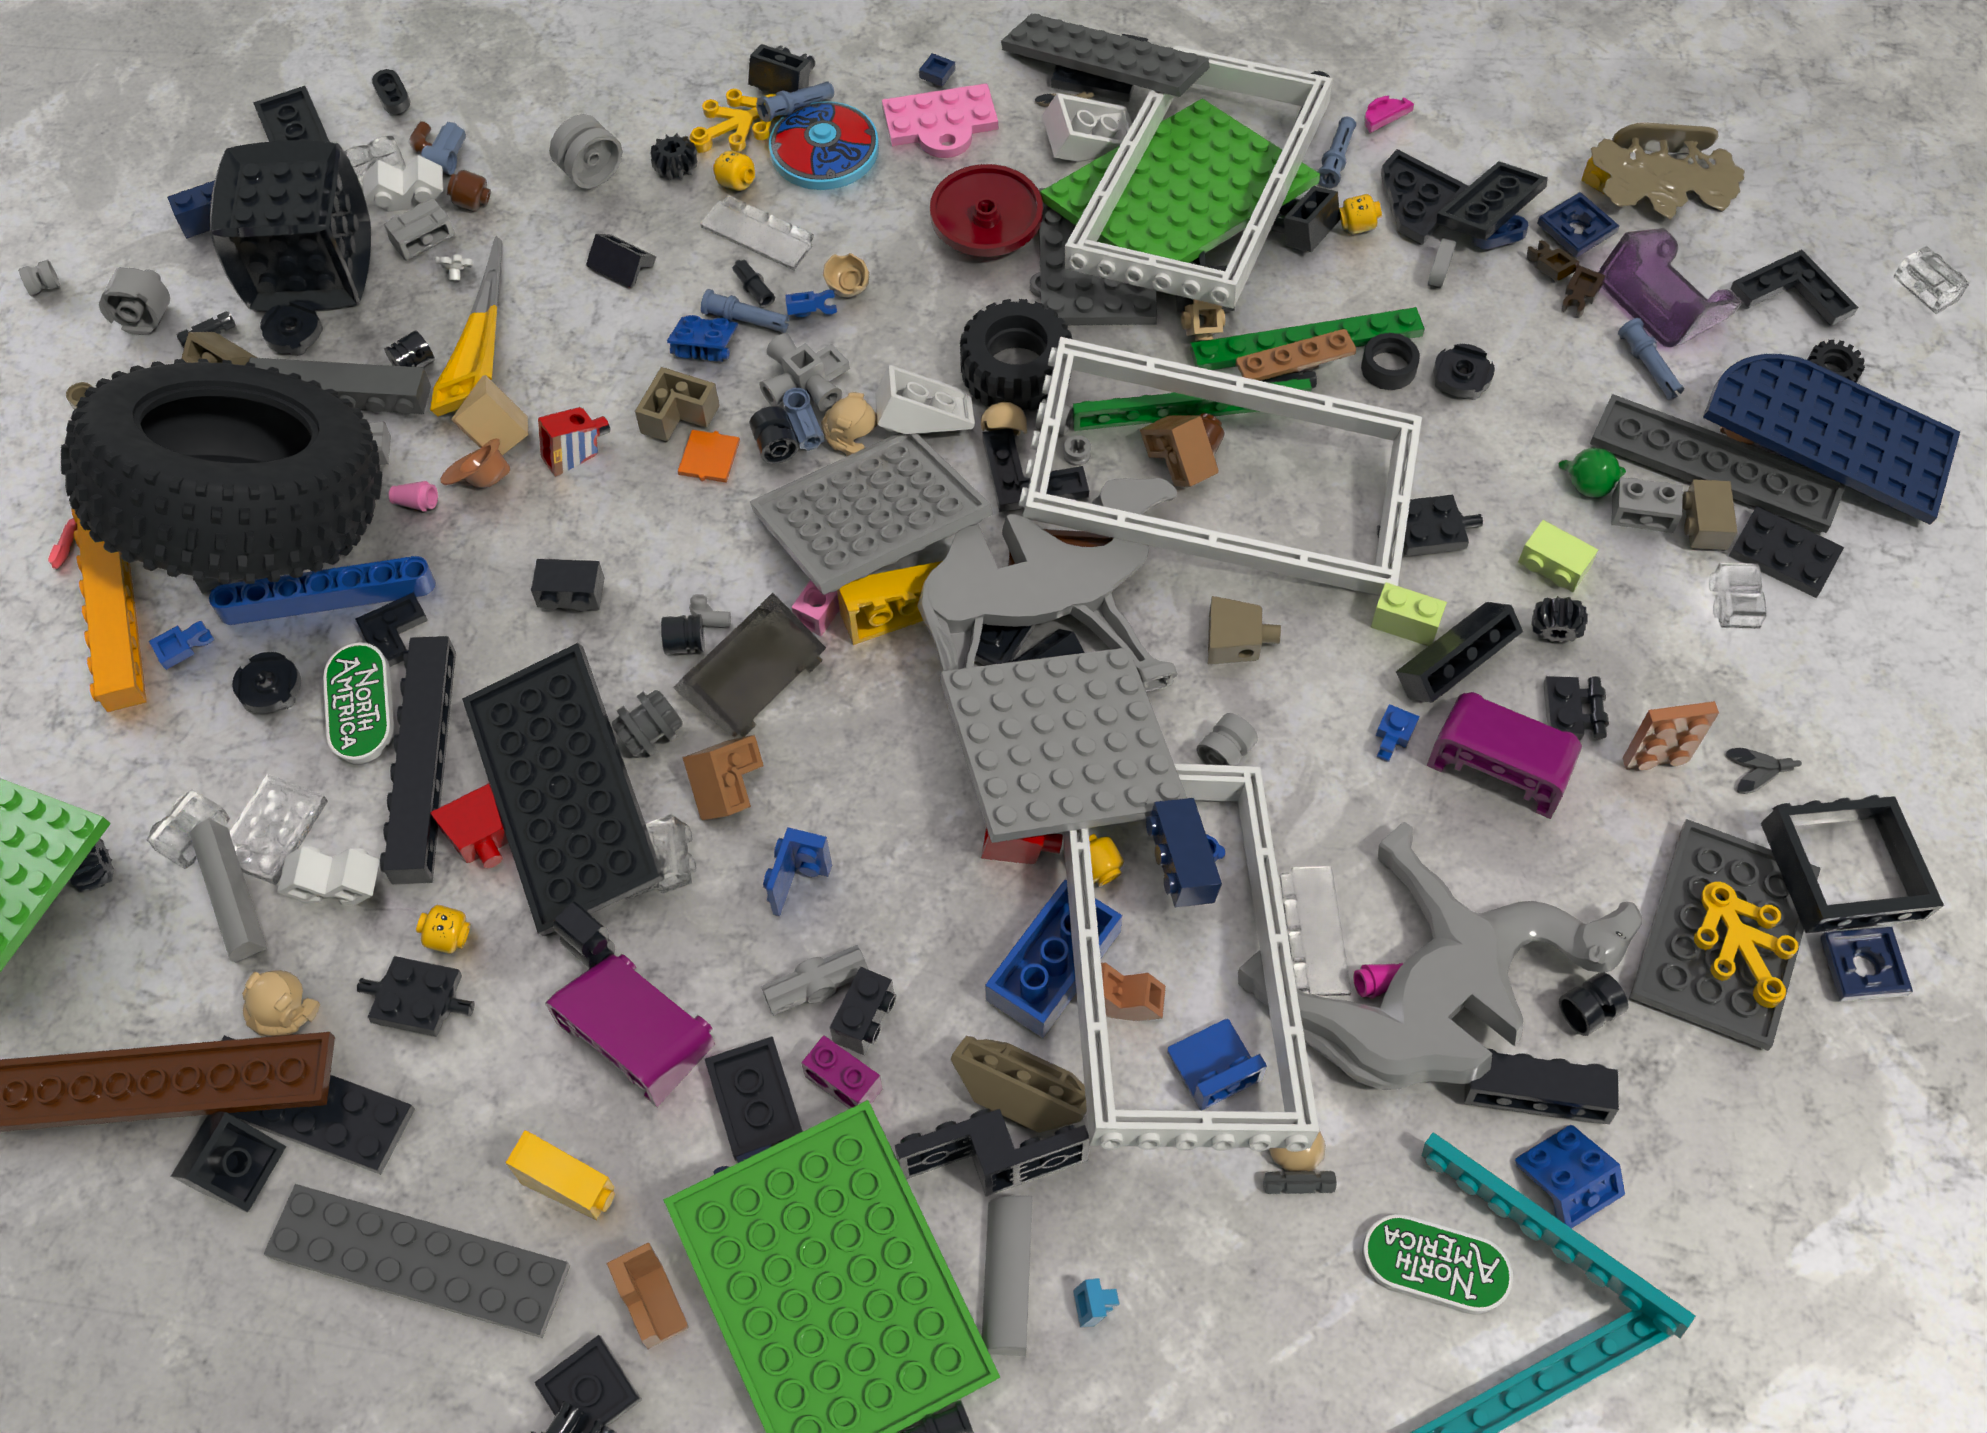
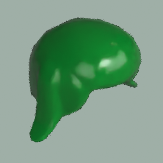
M1584 449L1575 456L1573 461L1561 460L1558 463L1559 467L1571 476L1572 484L1577 491L1591 498L1608 495L1615 488L1619 478L1626 473L1624 467H1619L1616 457L1605 449Z

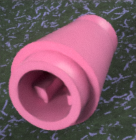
M427 481L391 486L389 500L392 504L428 511L436 506L438 492L435 485L429 484Z

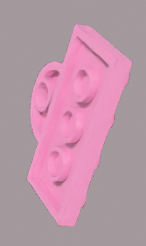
M988 83L882 100V108L891 145L898 146L919 142L920 147L927 154L934 157L951 158L958 156L970 147L972 134L998 130V119ZM944 142L954 143L950 146L942 145Z

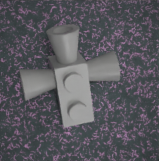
M785 333L776 336L769 343L767 355L783 365L784 374L759 383L765 399L771 406H778L783 401L784 394L791 388L806 390L821 412H826L842 398V390L830 383V381L850 369L849 361L832 344L815 353L806 343L796 348L791 337Z

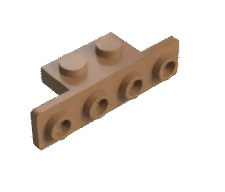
M1342 329L1239 357L1236 359V365L1242 377L1261 381L1286 373H1300L1318 368L1319 364L1355 355L1356 347L1347 330Z

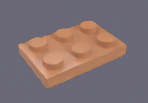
M1715 701L1648 710L1622 758L1625 768L1649 770L1657 765L1671 764L1672 766H1679L1689 762L1719 714Z

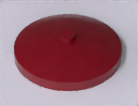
M979 164L951 173L938 184L930 201L931 223L938 237L949 247L973 256L992 257L1013 252L1027 244L1036 235L1042 223L1043 202L1037 186L1021 172L1001 165Z

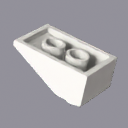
M1056 93L1042 115L1054 158L1076 162L1097 159L1121 145L1132 125L1127 107L1060 93Z
M888 365L875 393L877 424L879 426H882L887 431H897L903 434L973 429L975 420L970 392Z

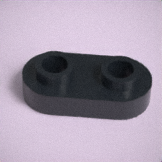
M384 69L373 75L372 84L384 109L391 114H400L406 111L410 106V99L398 74L393 70Z

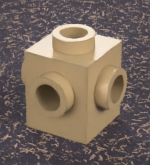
M1193 299V304L1185 306V312H1182L1183 330L1186 329V336L1195 335V341L1212 340L1213 334L1223 332L1225 312L1220 305ZM1199 315L1204 318L1202 326H1200Z

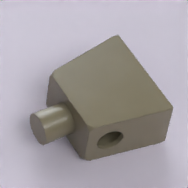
M1216 596L1211 597L1207 664L1256 661L1259 659L1262 643H1280L1281 625L1262 624V607L1260 605Z

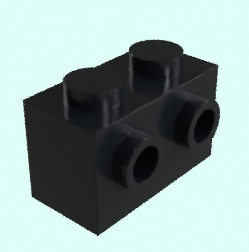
M537 559L531 592L537 607L547 610H555L557 608H568L578 611H586L588 609L599 610L605 577L599 561Z
M860 966L829 1027L834 1043L865 1056L870 1043L874 1044L880 1034V1023L885 1013L889 1014L894 1006L896 994L894 993L892 979Z

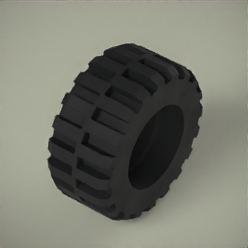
M1011 299L1003 300L1001 304L996 305L994 302L986 306L985 311L979 310L973 315V320L970 319L966 323L960 338L962 380L965 386L969 388L970 394L977 400L981 398V403L988 407L1000 402H1008L1020 407L1022 410L1029 409L1030 412L1038 410L1040 402L1043 399H1047L1048 395L1042 393L1045 376H1052L1053 366H1048L1051 347H1058L1060 337L1073 340L1071 332L1068 330V325L1064 319L1058 318V314L1051 308L1046 310L1043 304L1036 301L1034 304L1028 303L1027 299H1019V302H1011ZM1009 348H1024L1039 355L1037 359L1024 364L1004 363L993 356Z

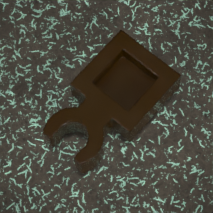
M1539 241L1538 250L1532 246L1528 247L1527 258L1532 262H1537L1536 268L1556 282L1573 274L1579 266L1577 259L1561 248L1554 251L1551 250L1550 245L1546 241Z
M1579 265L1566 287L1565 294L1568 296L1563 300L1561 311L1565 313L1569 306L1574 305L1578 308L1576 317L1580 318L1584 313L1585 302L1593 304L1605 281L1606 275Z

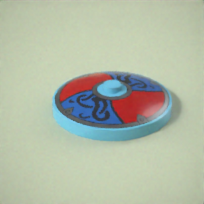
M815 102L794 109L790 115L783 116L776 123L769 138L770 157L777 172L787 181L797 186L814 190L836 189L854 183L870 171L878 157V133L871 119L862 111L850 105L838 102Z

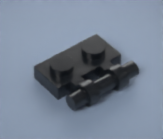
M1546 676L1543 685L1547 725L1560 731L1571 732L1578 740H1582L1585 734L1584 729H1593V736L1596 739L1606 738V727L1609 725L1608 714L1604 712L1603 702L1606 700V691L1601 686V678L1597 676L1588 678V688L1580 689L1579 677ZM1581 703L1590 704L1591 714H1582Z

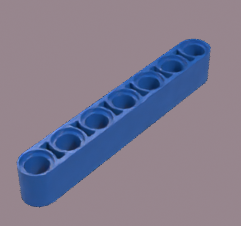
M411 556L324 569L318 572H304L302 577L298 578L284 575L280 576L278 582H270L267 578L255 580L254 584H245V582L223 584L211 591L209 602L223 623L236 625L395 601L413 592L416 597H422L433 591L436 582L427 561L419 556Z

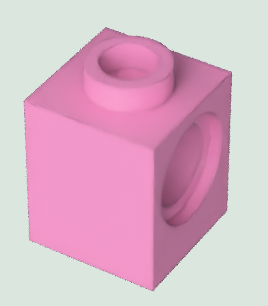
M811 580L791 607L794 624L821 637L840 610L837 591L823 595Z

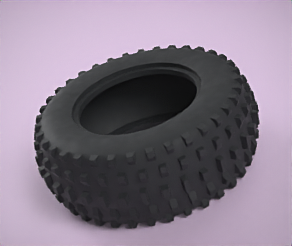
M176 359L174 364L166 365L157 361L152 362L149 368L139 365L132 366L130 373L114 372L111 376L112 380L102 378L95 385L96 388L89 387L84 393L85 397L80 398L76 405L77 408L72 412V420H68L65 444L61 445V474L65 475V487L67 496H70V506L81 520L80 524L83 529L90 530L89 535L95 542L104 541L103 547L106 551L110 553L121 552V557L124 561L131 563L138 560L143 562V567L146 570L164 569L167 570L168 576L175 578L180 574L193 576V581L202 582L204 578L219 579V584H228L229 579H243L245 584H254L255 579L267 578L270 582H278L282 575L298 578L302 577L303 571L307 569L313 572L321 571L323 563L333 565L340 560L339 554L347 556L353 549L352 545L357 546L361 540L360 535H364L367 524H371L376 507L375 500H379L381 495L383 473L380 471L378 446L376 440H373V434L367 419H362L363 413L360 409L352 408V402L347 398L338 399L337 391L321 389V384L315 380L306 382L301 380L299 374L279 373L278 368L274 367L266 370L256 368L255 363L247 362L244 366L232 364L231 360H223L222 363H209L207 359H198V362L187 363L183 359Z

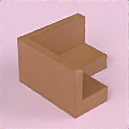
M1201 415L1166 416L1139 429L1149 458H1165L1174 486L1191 487L1219 472Z
M755 735L727 740L682 757L701 820L730 816L751 807L742 775L764 766Z
M646 1243L607 1263L620 1297L628 1307L641 1341L647 1349L688 1329L687 1321L662 1263L650 1243Z

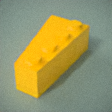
M943 561L871 574L864 578L856 579L837 590L840 615L853 645L924 621L917 607L922 587L931 571Z

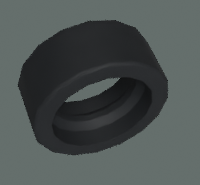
M1379 334L1371 338L1365 346L1361 363L1363 376L1370 384L1380 389H1402L1415 378L1420 353L1416 344L1401 334ZM1382 353L1396 354L1407 362V366L1398 370L1385 369L1379 366L1373 360V357Z

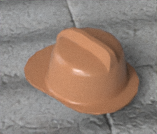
M497 438L492 439L480 449L453 463L442 474L441 483L450 485L464 479L473 486L483 488L490 487L499 482L510 472L509 464L498 450L500 440Z

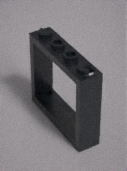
M1871 795L1860 800L1840 798L1828 803L1814 800L1804 805L1792 806L1790 803H1784L1772 808L1773 812L1760 823L1806 934L1925 921L1944 906L1895 796L1880 798L1878 795ZM1874 818L1908 897L1827 905L1795 826Z

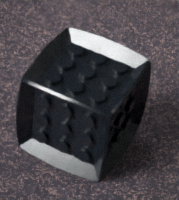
M287 140L252 143L226 148L213 186L210 234L221 266L232 287L247 308L268 311L276 305H280L282 308L290 306V301H301L311 305L317 311L359 304L366 285L370 264L371 223L360 182L340 144L323 141Z

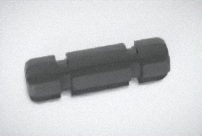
M1315 1171L1285 1172L1284 1175H1281L1280 1172H1267L1264 1176V1189L1267 1194H1280L1281 1190H1285L1286 1194L1315 1193L1316 1190H1320V1193H1333L1337 1187L1336 1175L1333 1171H1320V1174H1315Z

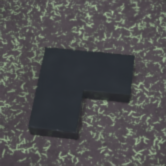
M414 592L355 618L366 642L381 651L390 667L404 661V651L407 649L399 634L428 621Z

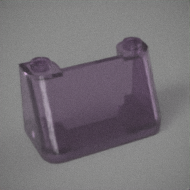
M1665 228L1625 232L1598 272L1606 275L1602 288L1634 319L1640 318L1644 323L1643 327L1661 345L1676 347L1686 343L1731 317L1743 303L1734 292L1728 289L1715 291L1709 299L1705 298L1670 264L1678 253V244L1676 239Z

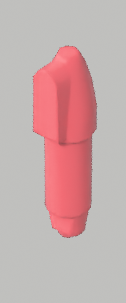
M74 518L70 519L65 525L58 544L53 545L48 558L53 569L60 568L70 553V547L74 540V531L78 530Z

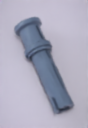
M829 81L791 93L779 91L773 97H759L756 102L757 112L765 122L771 121L773 117L778 115L788 116L794 109L832 99L834 97V88Z
M1345 116L1341 118L1330 150L1324 153L1321 159L1322 167L1317 172L1320 173L1319 184L1325 188H1334L1341 180L1340 172L1347 163L1345 154L1356 128V121L1351 117Z
M712 289L705 291L701 301L700 309L704 315L711 313L722 316L729 321L738 319L781 333H785L789 326V323H785V321H790L789 315L739 302V299L733 295L726 297L715 294Z
M1640 318L1628 321L1619 329L1618 335L1621 339H1625L1632 348L1631 354L1633 357L1642 360L1665 393L1666 398L1671 400L1678 397L1675 391L1677 390L1681 394L1685 388L1680 384L1656 350L1657 341L1646 333L1643 328L1644 323Z

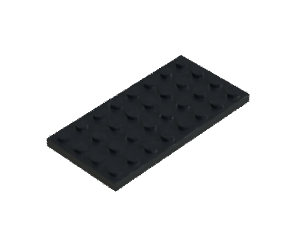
M576 643L462 698L538 934L545 936L554 932V919L572 902L578 903L589 914H592L665 879L582 645Z

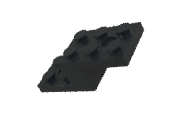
M982 1109L973 1113L968 1120L956 1123V1121L942 1123L935 1128L936 1131L925 1135H921V1133L910 1134L900 1140L901 1143L895 1145L897 1161L906 1179L972 1157L982 1188L987 1197L1088 1161L1090 1143L1085 1125L1077 1128L1075 1125H1068L1055 1131L1054 1136L1043 1140L1040 1137L1030 1138L1022 1142L1020 1148L1015 1149L1001 1110L991 1111L990 1109Z

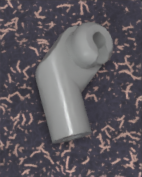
M695 594L691 597L690 613L694 618H696L697 614H701L704 626L730 627V612L713 611L707 604V597L703 594Z

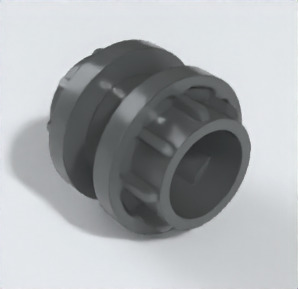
M654 690L649 695L644 691L637 695V698L642 704L631 712L622 706L617 710L619 716L612 721V728L634 756L641 757L646 752L650 756L654 755L658 750L653 743L664 735L670 741H673L678 737L675 731L683 725L682 719L658 690Z

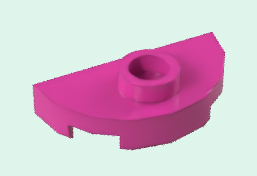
M1389 96L1376 98L1368 105L1364 118L1365 126L1372 133L1412 112L1414 103L1406 98H1402V100L1389 99Z

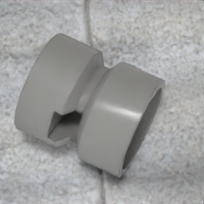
M1226 713L1213 727V732H1210L1199 743L1196 751L1202 762L1206 765L1237 766L1242 756L1246 755L1257 743L1258 736L1254 728L1245 719L1233 713Z

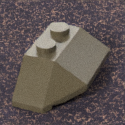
M965 1036L951 1056V1062L975 1103L991 1111L1000 1109L1003 1116L1026 1128L1041 1133L1081 1122L1087 1113L1085 1086L1072 1072L1012 1044L989 1039L977 1040L975 1037Z

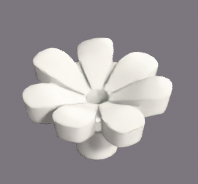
M452 255V259L449 257H435L436 264L449 270V281L453 282L461 281L460 270H463L465 267H472L473 265L472 259H462V255Z

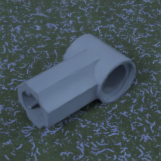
M447 122L440 129L432 146L427 145L423 148L421 156L442 166V174L452 175L457 167V154L466 138L464 129L460 128L456 123Z
M791 388L784 394L783 404L799 448L806 449L807 451L816 449L824 442V435L811 407L810 396L802 388Z

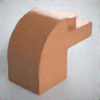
M1106 962L1101 963L1107 1017L1131 1021L1163 1019L1166 988L1163 983L1149 973L1124 976Z

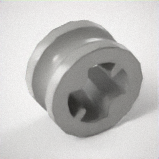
M1080 435L1069 437L1064 444V459L1066 462L1074 466L1086 464L1091 456L1089 440ZM1077 448L1076 453H1073L1072 449ZM1079 448L1083 450L1082 453H1078Z

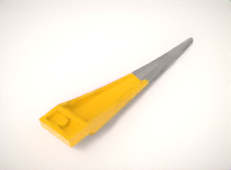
M497 236L494 238L485 273L470 316L448 363L433 388L430 411L437 417L458 410L482 376L486 375L492 380L502 240Z

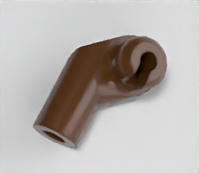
M420 121L409 138V144L416 153H422L423 148L427 145L432 146L430 142L426 141L427 136L431 132V127L426 122Z

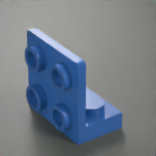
M787 827L784 838L777 840L774 850L775 864L773 869H767L763 881V888L767 891V902L771 905L773 915H781L796 869L810 877H818V875L829 877L832 861L826 836Z
M1224 1019L1169 1046L1167 1049L1169 1057L1200 1111L1262 1081L1267 1068L1261 1054L1254 1057L1250 1056L1229 1019Z
M1574 1125L1565 1127L1515 1159L1516 1166L1552 1197L1556 1218L1571 1229L1625 1195L1620 1164Z

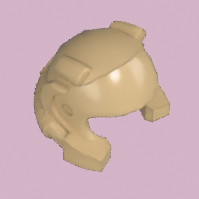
M850 392L846 398L838 400L828 409L821 421L823 434L829 445L834 450L845 453L846 457L864 449L865 446L862 443H855L854 439L869 434L878 425L877 413L863 399V393Z
M282 970L268 971L261 974L253 972L248 978L242 993L245 1000L243 1016L246 1026L260 1036H284L299 1031L298 1028L304 1023L313 1021L319 1010L320 1003L306 998L301 1005L303 994L301 982L292 973Z

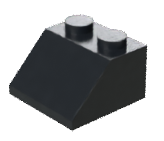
M217 1111L207 1115L170 1177L204 1195L244 1212H249L287 1146L231 1114Z

